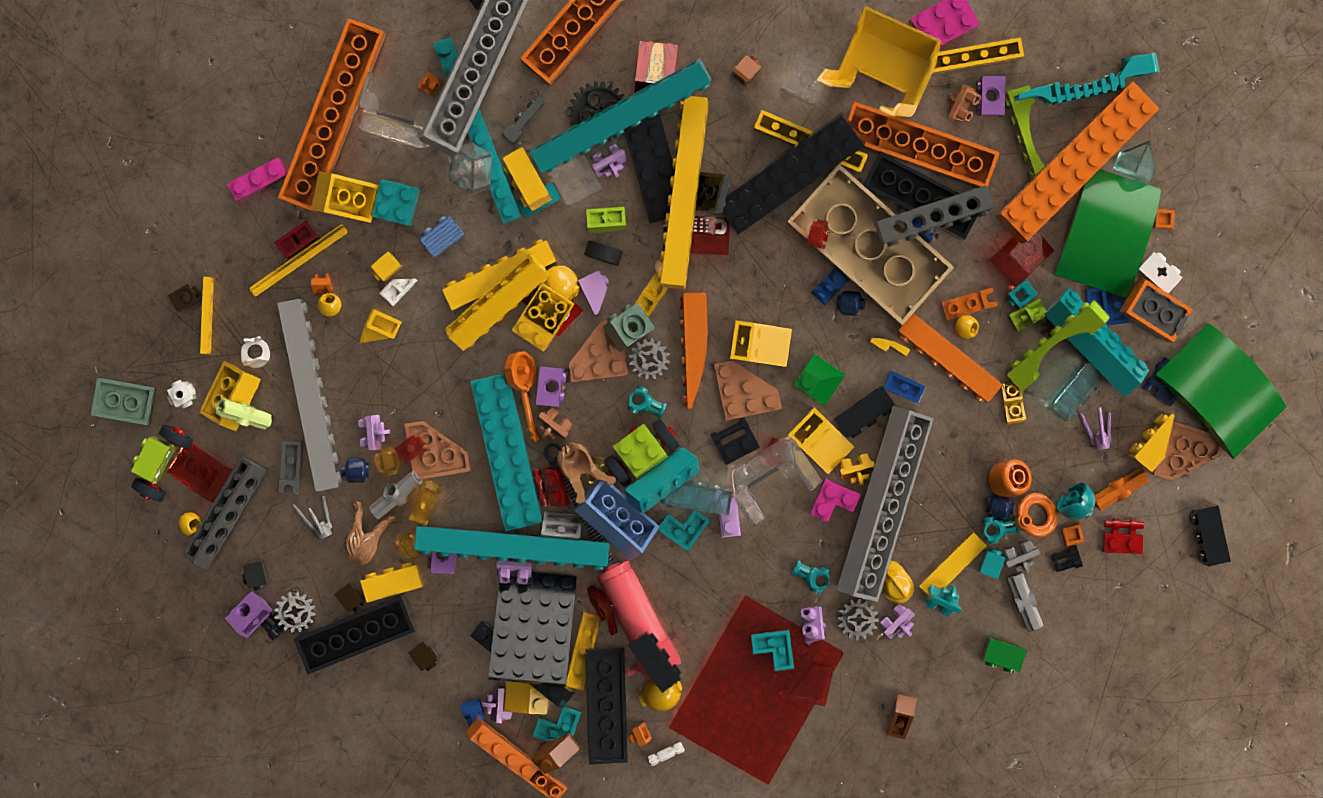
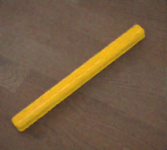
M340 224L253 284L249 288L254 296H258L346 235L348 233L346 227Z

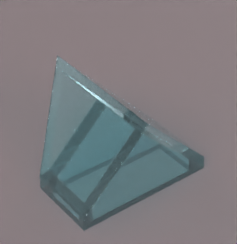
M1150 141L1120 152L1113 170L1148 185L1156 169Z

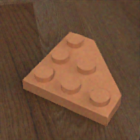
M602 320L569 362L571 382L628 375L625 349L619 352L603 328L608 323L607 320Z
M734 361L714 364L726 421L782 409L779 392L770 384Z
M425 421L404 424L412 471L417 473L421 480L471 471L468 452Z
M1173 421L1165 458L1154 469L1152 475L1173 481L1211 460L1219 458L1223 448L1208 432Z

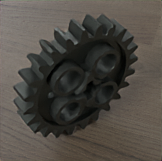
M594 81L593 87L587 83L586 90L580 87L581 93L574 92L576 99H570V102L574 105L567 108L572 110V113L567 115V117L573 118L569 124L577 125L582 122L581 116L584 112H588L590 116L597 114L594 111L583 108L584 104L595 110L601 108V111L607 108L609 102L616 104L621 101L624 93L618 95L619 88L611 90L612 84L605 87L604 81L601 82L600 86H598L597 81ZM592 94L598 97L596 105H592L589 102V97ZM610 136V137L607 138V139H608V142H611V136Z

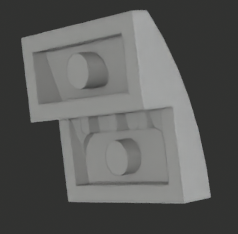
M544 511L541 537L580 540L582 521L577 514Z

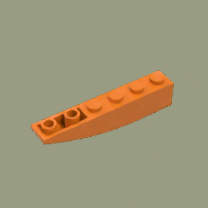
M683 293V298H679L680 309H684V317H680V328H684L685 336H681V348L685 347V355H682V367H686V374H682L683 386H687V393L683 394V405H687V409H692L697 395L707 351L706 293Z
M479 717L466 730L471 741L546 797L560 798L568 789L551 773L544 774L534 759Z

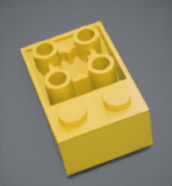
M542 283L512 331L544 352L559 331L574 303Z
M735 320L730 359L787 367L792 329Z
M814 407L787 434L827 474L854 448Z
M1173 413L1159 414L1154 420L1155 425L1151 429H1146L1141 435L1143 439L1139 443H1134L1129 449L1130 454L1128 457L1144 471L1153 472L1165 458L1174 420Z

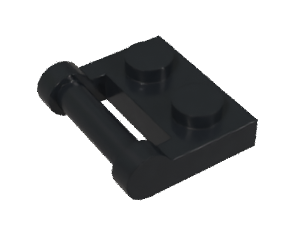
M745 417L739 419L740 422L718 433L710 434L726 465L760 448ZM744 428L745 434L724 445L721 444V439Z

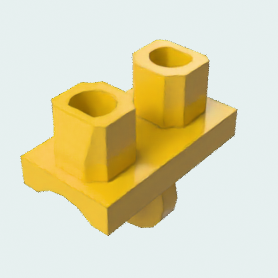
M867 453L858 456L859 465L852 466L850 458L841 460V479H850L851 484L859 482L860 487H863V481L870 479L869 473L873 472L874 461H871Z

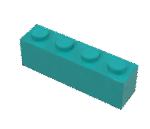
M684 447L680 448L625 489L627 502L640 513H645L700 472L698 458Z

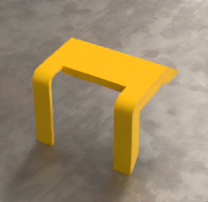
M864 6L856 25L855 34L839 70L825 68L817 80L829 86L850 88L859 71L906 93L903 102L899 103L895 108L880 107V110L893 116L911 117L917 109L936 66L941 40Z

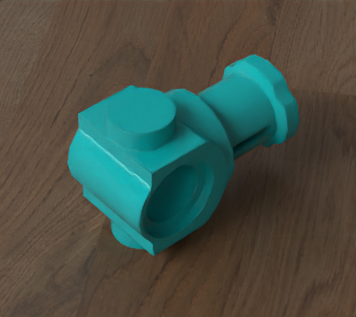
M638 385L629 397L627 410L636 414L638 411L643 413L648 411L660 419L667 403L662 404L654 400L653 396L647 393L648 389ZM635 394L642 395V404L635 405L632 402V397Z
M990 516L984 517L981 534L985 537L987 544L999 543L998 539L1004 538L1005 534L1021 533V530L1015 526L1016 517L1006 521H1002V519L995 520L994 517ZM993 525L995 532L989 536L987 534V527Z
M798 560L791 576H797L805 580V584L811 586L809 590L820 595L829 585L831 571L822 566L820 569L814 566L809 568ZM818 576H824L826 580L821 586L815 583V579Z

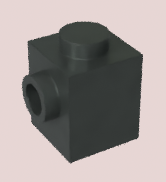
M265 561L243 566L244 573L242 574L244 585L247 584L248 588L253 587L254 591L264 589L265 584L269 583Z

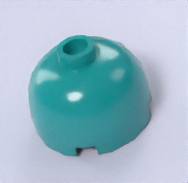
M1080 482L1071 486L1068 489L1070 493L1065 498L1061 496L1056 506L1066 518L1071 520L1088 518L1093 513V508L1095 507L1096 499L1093 491L1087 484Z

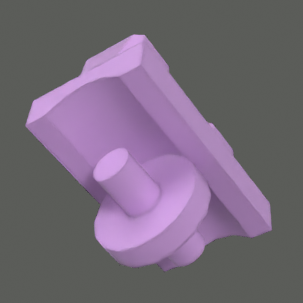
M614 144L608 147L607 150L610 156L603 159L601 153L591 157L592 166L598 177L606 174L607 177L612 174L616 178L620 177L617 171L623 169L622 164L628 161L623 149L620 150Z
M371 415L358 420L360 430L367 429V437L360 438V447L368 448V450L382 449L381 442L385 441V434H389L390 430H384V422L380 423V416Z
M508 558L507 561H497V576L500 583H508L510 576L517 577V583L519 584L528 583L532 573V562L518 563L515 562L514 558Z
M898 604L893 609V612L899 618L894 623L888 617H885L880 622V625L885 630L884 633L890 639L901 628L902 630L897 634L900 638L906 633L909 636L912 635L909 630L914 624L910 620L915 614L909 608L906 609Z
M816 606L802 609L801 617H803L804 623L802 631L805 636V643L811 644L814 641L824 640L826 624L823 623L822 607Z
M493 686V695L487 694V701L481 702V706L486 707V714H491V721H495V723H502V720L511 719L512 714L510 711L503 710L505 689L500 686Z

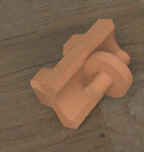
M963 85L961 90H957L955 96L949 94L948 98L952 100L950 105L952 109L949 117L960 121H971L973 112L968 110L970 104L977 105L981 99V96L976 92L977 89Z
M552 406L544 413L541 412L538 416V419L549 427L547 429L544 425H541L538 428L544 433L541 438L544 440L548 436L554 440L557 437L551 432L554 431L564 440L569 434L568 431L572 423L566 418L559 425L555 423L553 419L559 412Z

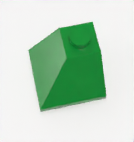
M814 353L793 386L825 406L846 374Z

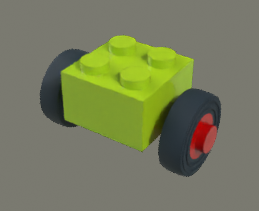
M660 419L652 424L656 430V438H654L645 424H642L613 446L624 462L617 461L613 455L608 456L604 460L610 469L608 471L610 476L618 479L623 487L632 482L628 476V468L638 480L668 458V455L660 446V442L671 451L679 447V443L674 438L675 432L670 426L666 427Z
M163 425L159 435L168 442L157 436L148 437V439L143 440L140 446L142 451L139 457L136 456L131 464L133 467L131 472L147 480L135 478L131 487L140 493L141 497L158 502L164 500L166 492L156 485V481L160 480L176 446L186 449L191 447L193 439L184 434V430L178 427L172 428Z

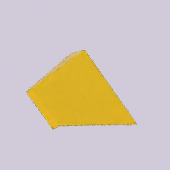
M372 309L364 325L359 344L389 338L394 339L402 322L376 309Z

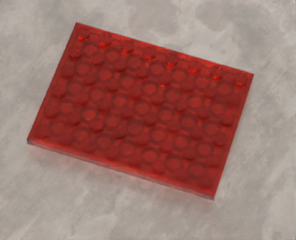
M744 595L669 728L769 785L845 652L825 640L814 641L811 644L805 643L802 627ZM789 630L794 669L775 671L772 652L753 654L751 634Z

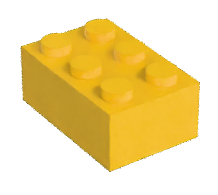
M319 172L311 210L371 223L379 185L336 174Z

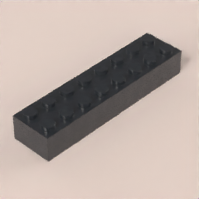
M842 111L730 190L726 196V206L723 209V215L739 235L865 146L864 140Z

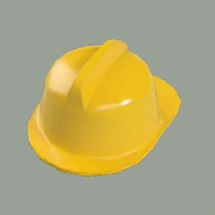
M890 561L881 591L891 602L904 603L912 597L914 584L909 575L897 562Z

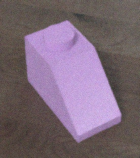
M598 270L578 280L595 315L600 312L608 289L606 284L609 283L605 273L600 274Z

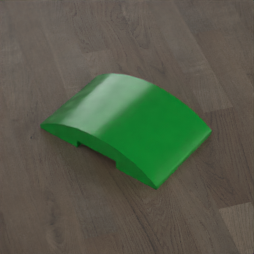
M1099 169L1081 187L1077 206L1054 275L1127 298L1150 238L1161 189Z
M1210 323L1202 328L1155 374L1180 403L1184 402L1208 428L1207 432L1232 459L1236 458L1286 408L1280 394L1260 368L1232 340Z

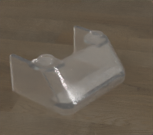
M368 72L359 102L358 129L363 133L418 149L428 148L430 145L418 139L432 110H419L414 121L377 111L379 99L375 94L371 93L375 76Z
M791 437L781 438L732 471L736 503L752 527L765 517L754 501L755 497L750 489L758 482L777 470L787 479H794L800 475L810 491L822 482L796 441Z

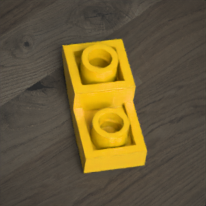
M1014 382L1004 383L1001 386L1007 425L1026 422L1022 391Z

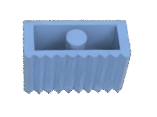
M443 216L436 222L438 225L435 228L431 229L429 227L421 233L423 236L420 238L421 242L434 258L465 236L451 216L448 218Z

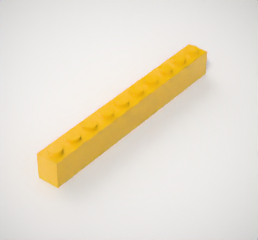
M691 96L680 103V113L683 114L682 120H678L677 126L680 137L675 141V150H678L677 157L673 158L675 176H671L670 187L673 188L672 195L669 194L668 206L671 207L670 213H666L665 225H668V230L664 232L663 244H666L665 251L661 252L660 262H663V269L659 270L658 281H661L662 287L684 290L686 288L709 107L708 98Z

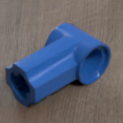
M480 698L460 704L463 716L467 720L469 727L477 717L485 722Z

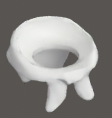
M260 336L243 339L246 343L241 348L242 364L252 368L263 367L270 359V350L267 343L261 340ZM260 345L263 349L261 357L250 358L248 356L249 347Z

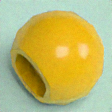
M326 293L318 299L317 308L322 315L332 317L340 312L341 301L337 295Z
M970 315L959 317L955 323V331L963 339H971L978 333L979 324Z
M187 512L180 516L177 527L185 536H193L202 521L197 514Z

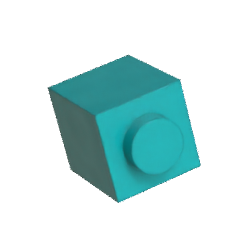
M991 548V551L985 550L978 572L998 579L1006 558L1001 556L1002 552Z

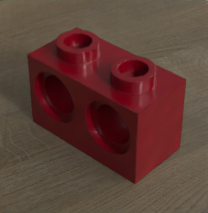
M305 220L274 243L283 256L289 259L320 237L310 222Z

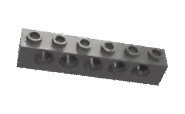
M987 185L877 221L874 225L881 246L887 244L888 247L899 244L898 240L905 238L906 241L917 238L916 234L923 232L924 235L935 232L934 228L942 226V229L953 226L955 221L960 220V223L971 220L973 215L978 214L979 217L987 215L994 206ZM967 201L974 202V210L968 209ZM949 207H954L957 210L956 216L949 214ZM931 213H936L939 216L938 222L931 220ZM913 219L920 221V228H915L912 225ZM894 225L902 227V234L895 233Z
M240 456L182 553L183 557L192 564L208 569L265 475L266 470Z

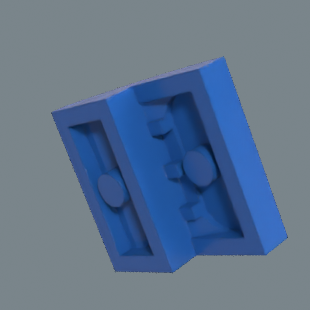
M1097 288L1086 289L1088 304L1095 300L1110 317L1106 322L1107 325L1130 323L1127 317L1119 313L1127 298Z

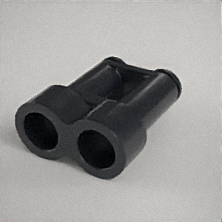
M1076 545L1070 546L1067 550L1051 554L1053 562L1055 560L1056 572L1073 567L1076 569L1083 567ZM1069 557L1070 561L1058 564L1057 560Z
M274 611L268 616L275 623L273 626L266 619L261 623V626L269 633L268 636L273 641L284 631L285 627L284 625L278 626L280 620H275L274 617L277 614Z

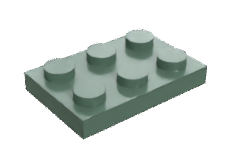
M97 377L91 415L149 425L155 387Z

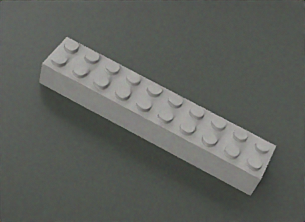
M528 0L482 1L418 140L451 157H454L459 152Z
M897 406L892 407L839 580L838 591L878 602L934 418Z

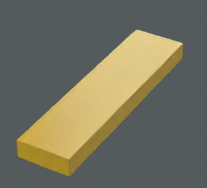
M203 277L200 354L211 353L214 279L212 277Z
M972 532L919 587L927 595H929L928 588L930 585L939 589L945 588L987 545Z
M583 611L567 675L566 686L570 688L584 690L586 682L585 649H592L595 646L602 618L600 615Z

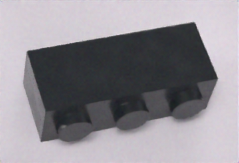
M880 386L839 414L834 420L847 438L851 436L853 439L862 433L861 428L866 425L869 428L878 422L877 417L880 415L885 417L891 413L892 407L895 404L883 386Z
M1214 504L1192 509L1191 521L1193 525H1196L1197 529L1195 539L1197 544H1200L1199 558L1201 563L1209 567L1231 562L1219 505Z
M645 631L630 642L628 647L663 693L681 680L680 674L682 672L676 664L672 666L668 660L670 658L668 652L664 648H659L657 645L659 640L654 633L649 634L648 631Z

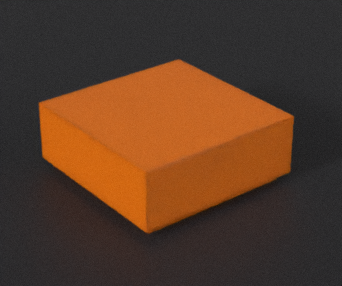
M1157 209L1153 228L1174 229L1175 210Z
M1080 523L1061 528L1066 547L1085 542Z

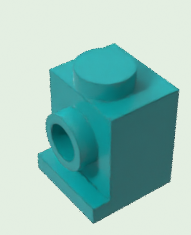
M1024 279L1007 293L1009 298L1006 300L1013 308L1021 309L1038 293L1027 279ZM1018 292L1023 294L1022 299L1017 298Z

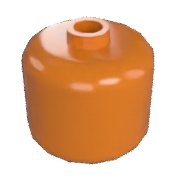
M1015 459L994 465L989 472L988 480L991 490L996 495L1014 497L1023 495L1028 491L1031 486L1032 476L1028 466L1023 461Z

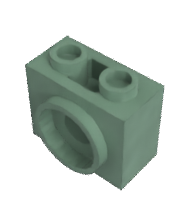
M639 303L634 306L628 304L621 309L622 314L619 316L616 313L606 319L608 323L603 326L619 352L655 329Z

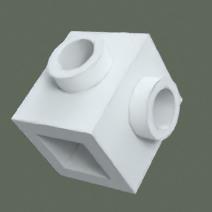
M176 381L167 390L169 393L167 398L172 406L175 405V407H182L184 409L192 405V401L197 399L195 396L196 390L189 382ZM178 391H182V398H179Z

